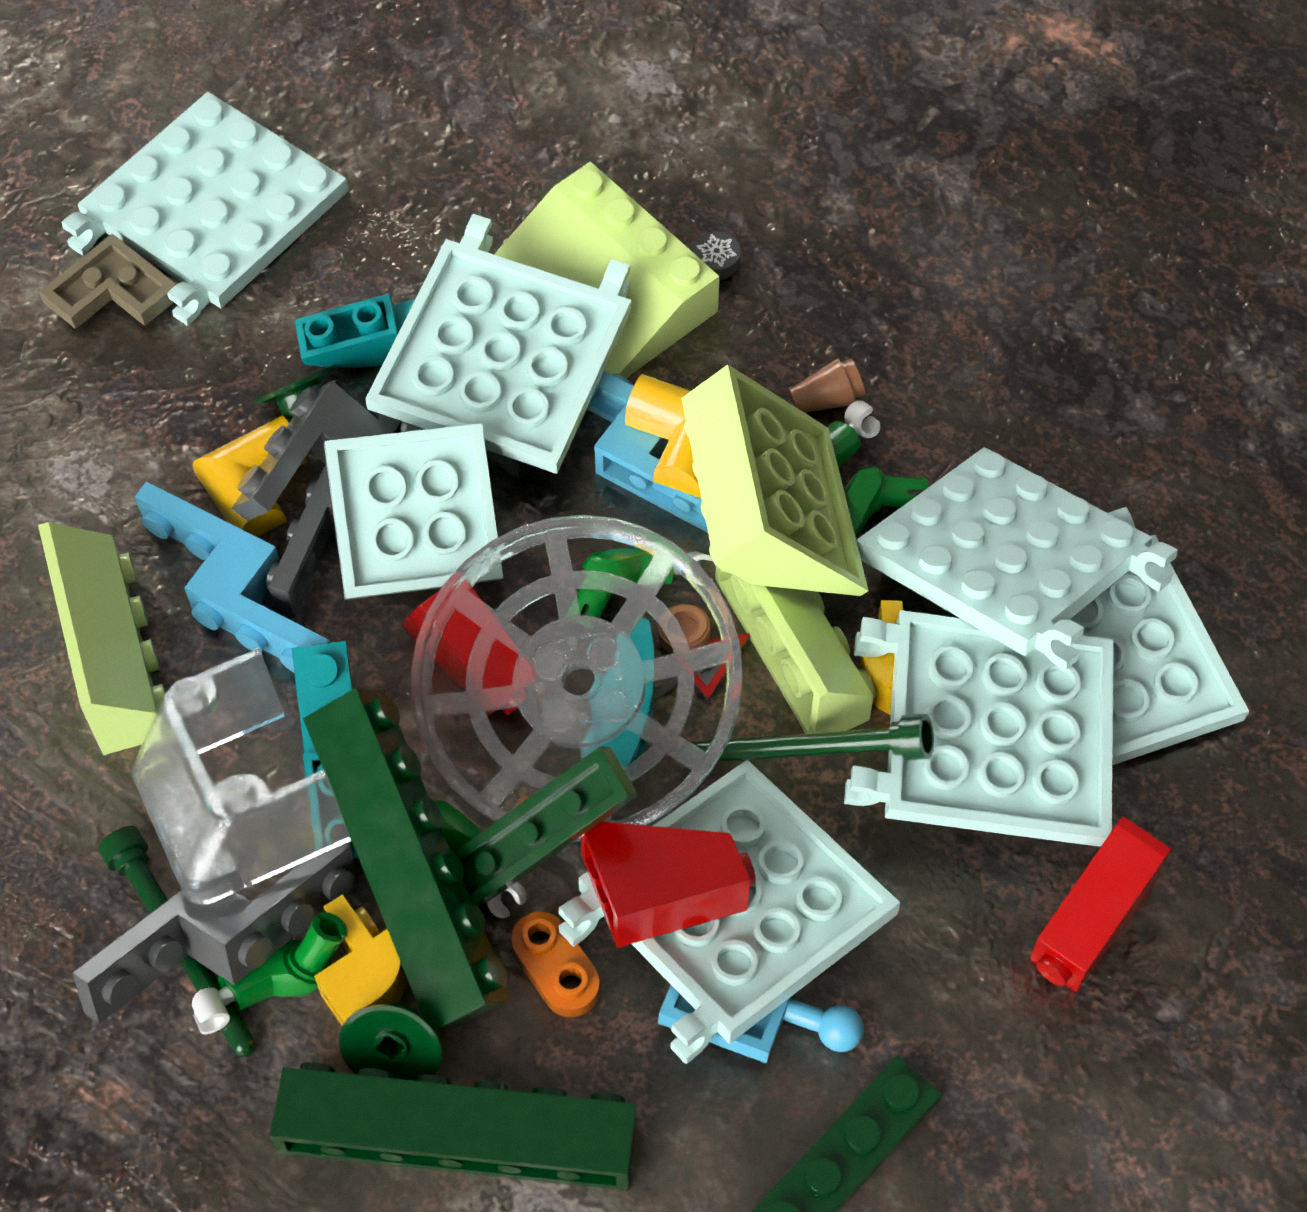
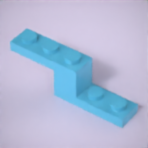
M604 371L587 407V410L612 422L594 445L595 473L708 533L706 520L701 512V498L653 482V472L669 440L625 425L626 408L634 386L625 377Z
M148 482L142 486L135 495V500L142 516L141 521L144 527L161 539H167L169 536L185 544L192 554L205 560L184 587L192 609L191 614L200 624L211 630H217L220 627L232 633L249 650L256 653H261L264 650L278 657L281 663L292 672H294L292 648L330 643L329 639L260 605L269 593V590L266 589V579L270 566L275 560L280 561L276 546Z

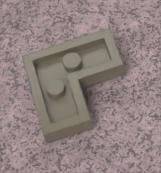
M111 234L42 288L39 293L43 303L75 329L111 300L145 326L174 303L169 299L167 292L177 284L119 238Z

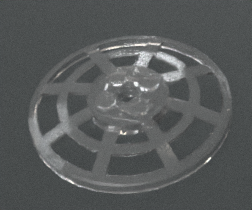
M589 515L554 517L520 526L490 541L465 560L442 586L426 613L416 640L411 669L412 706L419 735L433 764L458 795L479 813L495 822L510 812L500 805L521 781L531 787L542 789L557 778L532 768L551 743L566 748L580 749L582 760L601 747L602 744L608 743L621 735L626 729L652 745L639 758L623 767L631 782L653 768L665 755L670 756L692 771L679 786L657 803L631 816L612 821V815H610L602 822L646 825L666 815L688 798L715 767L730 740L740 709L743 685L741 646L731 612L717 585L698 562L674 542L646 527L616 518ZM595 538L614 540L640 548L654 555L637 584L629 579L606 572L573 571L567 539ZM546 544L551 576L540 578L520 588L503 601L496 610L469 592L481 577L502 561L528 548ZM673 568L685 577L703 598L718 626L722 641L694 649L689 648L687 638L677 619L665 604L656 597ZM576 589L604 590L623 596L627 600L610 623L597 617L581 616ZM555 593L559 615L558 620L545 625L532 636L510 622L515 615L531 603ZM456 609L482 628L476 637L468 659L465 678L466 691L432 694V674L436 650L446 623ZM645 612L649 613L664 630L674 654L642 661L635 644L629 636ZM497 639L519 655L514 667L513 685L483 689L486 662ZM726 663L727 685L724 709L715 736L705 752L679 735L685 727L692 706L695 686L694 672ZM577 669H587L595 676L593 687L583 695H573L565 689L567 676ZM678 676L676 702L670 720L666 726H663L640 711L645 698L646 683ZM518 707L527 723L533 729L514 754L510 753L496 736L486 711ZM469 714L480 742L495 762L502 767L482 792L466 779L451 759L439 734L436 717ZM581 837L576 839L574 842L581 841Z

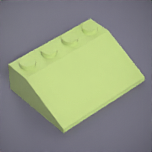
M591 161L556 184L494 254L599 289L611 259L629 264L630 272L626 280L630 281V288L625 298L631 299V313L604 370L610 374H619L625 378H628L718 312L719 275Z
M728 364L682 397L686 419L684 427L690 439L694 459L692 467L698 479L702 499L701 512L706 520L711 544L709 553L714 564L723 572H729L752 585L862 596L868 592L829 428Z

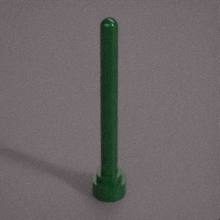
M927 714L903 715L898 722H892L890 728L688 742L681 747L680 757L688 764L892 750L894 755H902L905 760H922L932 757L934 731L932 722Z
M125 826L106 836L99 844L98 852L111 871H117L120 876L128 877L151 914L167 902L168 898L146 864L149 860L147 855L148 844L136 826ZM189 955L180 961L181 966L197 992L205 988H215L218 991L222 989L212 970ZM231 1002L225 1005L230 1020L220 1030L236 1055L248 1057L255 1051L256 1043Z

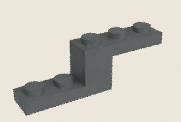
M333 381L315 390L308 387L292 404L290 411L295 415L288 426H281L265 444L264 450L269 454L260 466H253L239 482L237 489L242 493L232 509L247 521L269 512L309 451L326 463L325 441L391 434L395 432L401 421L368 410L366 403L362 406Z
M402 421L400 432L426 430ZM325 463L320 476H314L311 479L306 492L305 509L300 519L294 518L286 536L287 547L280 561L275 560L272 563L267 574L266 589L270 591L275 612L293 618L298 613L333 534H336L327 463Z
M336 837L332 838L253 901L205 872L72 973L84 1014L100 1024L119 1008L129 1003L133 997L160 976L174 968L187 955L231 984H237L254 969L263 965L270 956L295 936L303 933L315 916L318 917L319 913L325 912L323 906L342 894L346 898L350 892L358 887L351 846Z

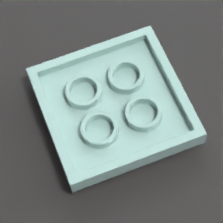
M482 423L324 442L345 600L443 588L461 574H463L469 584L503 579Z

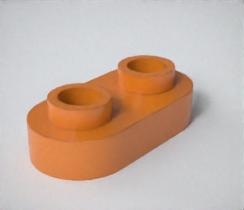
M547 912L527 914L516 923L511 935L512 949L516 961L553 1012L569 1018L579 1017L588 1013L596 1005L600 994L597 970L578 944L573 947L560 934L559 926L563 922L558 917ZM536 932H545L550 936L549 940L541 945L534 944L529 939ZM567 976H576L581 980V984L575 989H566L560 983Z

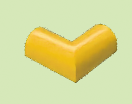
M642 374L631 391L626 408L625 425L669 440L653 472V482L701 498L698 479L692 467L694 459L690 439L684 427L686 419L681 399L690 390Z
M283 415L194 460L192 464L194 473L226 522L256 537L287 522L286 516L278 503L275 502L269 512L249 521L235 512L232 507L242 493L237 489L241 479L253 466H260L269 454L264 450V446L269 438L281 426H288L289 422ZM306 457L301 463V465L307 463Z

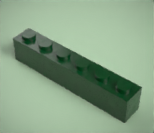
M355 688L304 717V723L423 1019L430 1024L435 1032L457 1028L511 1001L512 998L507 988L508 976L506 969L500 959L492 952L484 932L486 929L484 916L479 907L470 899L463 881L464 869L462 863L447 843L441 828V812L436 803L428 797L420 777V761L415 752L407 746L399 726L400 714L393 700L386 695L385 690Z
M306 1062L300 1065V1069L282 1068L270 1139L277 1153L285 1155L629 1190L636 1127V1104L626 1103L624 1097L606 1092L593 1093L590 1099L567 1097V1093L564 1090L548 1086L535 1087L532 1089V1093L509 1091L507 1085L490 1080L476 1081L474 1087L451 1085L449 1079L438 1075L422 1074L418 1075L415 1081L393 1079L391 1073L380 1069L364 1068L358 1071V1075L335 1073V1069L331 1066Z

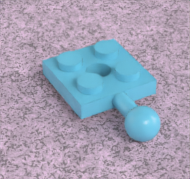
M670 985L658 1017V1024L671 1029L672 1024L695 1011L691 1004L672 985ZM790 997L729 1044L718 1032L712 1036L710 1043L767 1063L783 1020L818 1032L822 1043L827 1048L836 1052H846L854 1049L863 1038L864 1024L858 1012L851 1007L837 1005L823 1011L820 1008Z

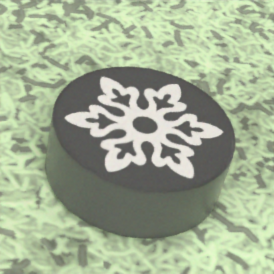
M709 232L700 236L693 245V253L719 275V280L732 276L738 270L741 249L738 241L733 236L724 232Z

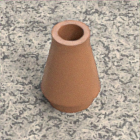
M837 358L799 384L788 388L793 406L804 413L850 406L853 402H856L855 399L866 395L861 376L852 358L842 362Z

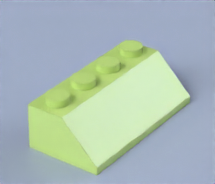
M51 522L39 524L40 536L80 707L103 755L166 738L162 717L171 715V710L163 684L157 686L153 684L151 672L160 670L152 640L142 641L139 628L148 626V620L140 595L131 597L129 584L138 581L130 553L119 554L114 538L109 534Z
M716 566L715 580L746 633H750V640L804 732L810 734L847 731L869 721L873 698L876 696L874 684L866 670L863 668L857 669L851 660L849 644L842 630L838 626L831 627L825 617V608L819 592L752 585L729 572H723Z

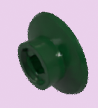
M336 364L254 400V402L257 404L276 402L281 414L286 419L291 418L295 414L290 411V408L298 396L308 387L315 390L323 386L322 381L336 370Z
M389 1003L368 1006L352 1014L340 1030L339 1048L347 1066L356 1075H358L360 1069L373 1068L391 1073L393 1079L415 1081L418 1075H435L440 1066L442 1050L435 1031L416 1010L407 1005Z

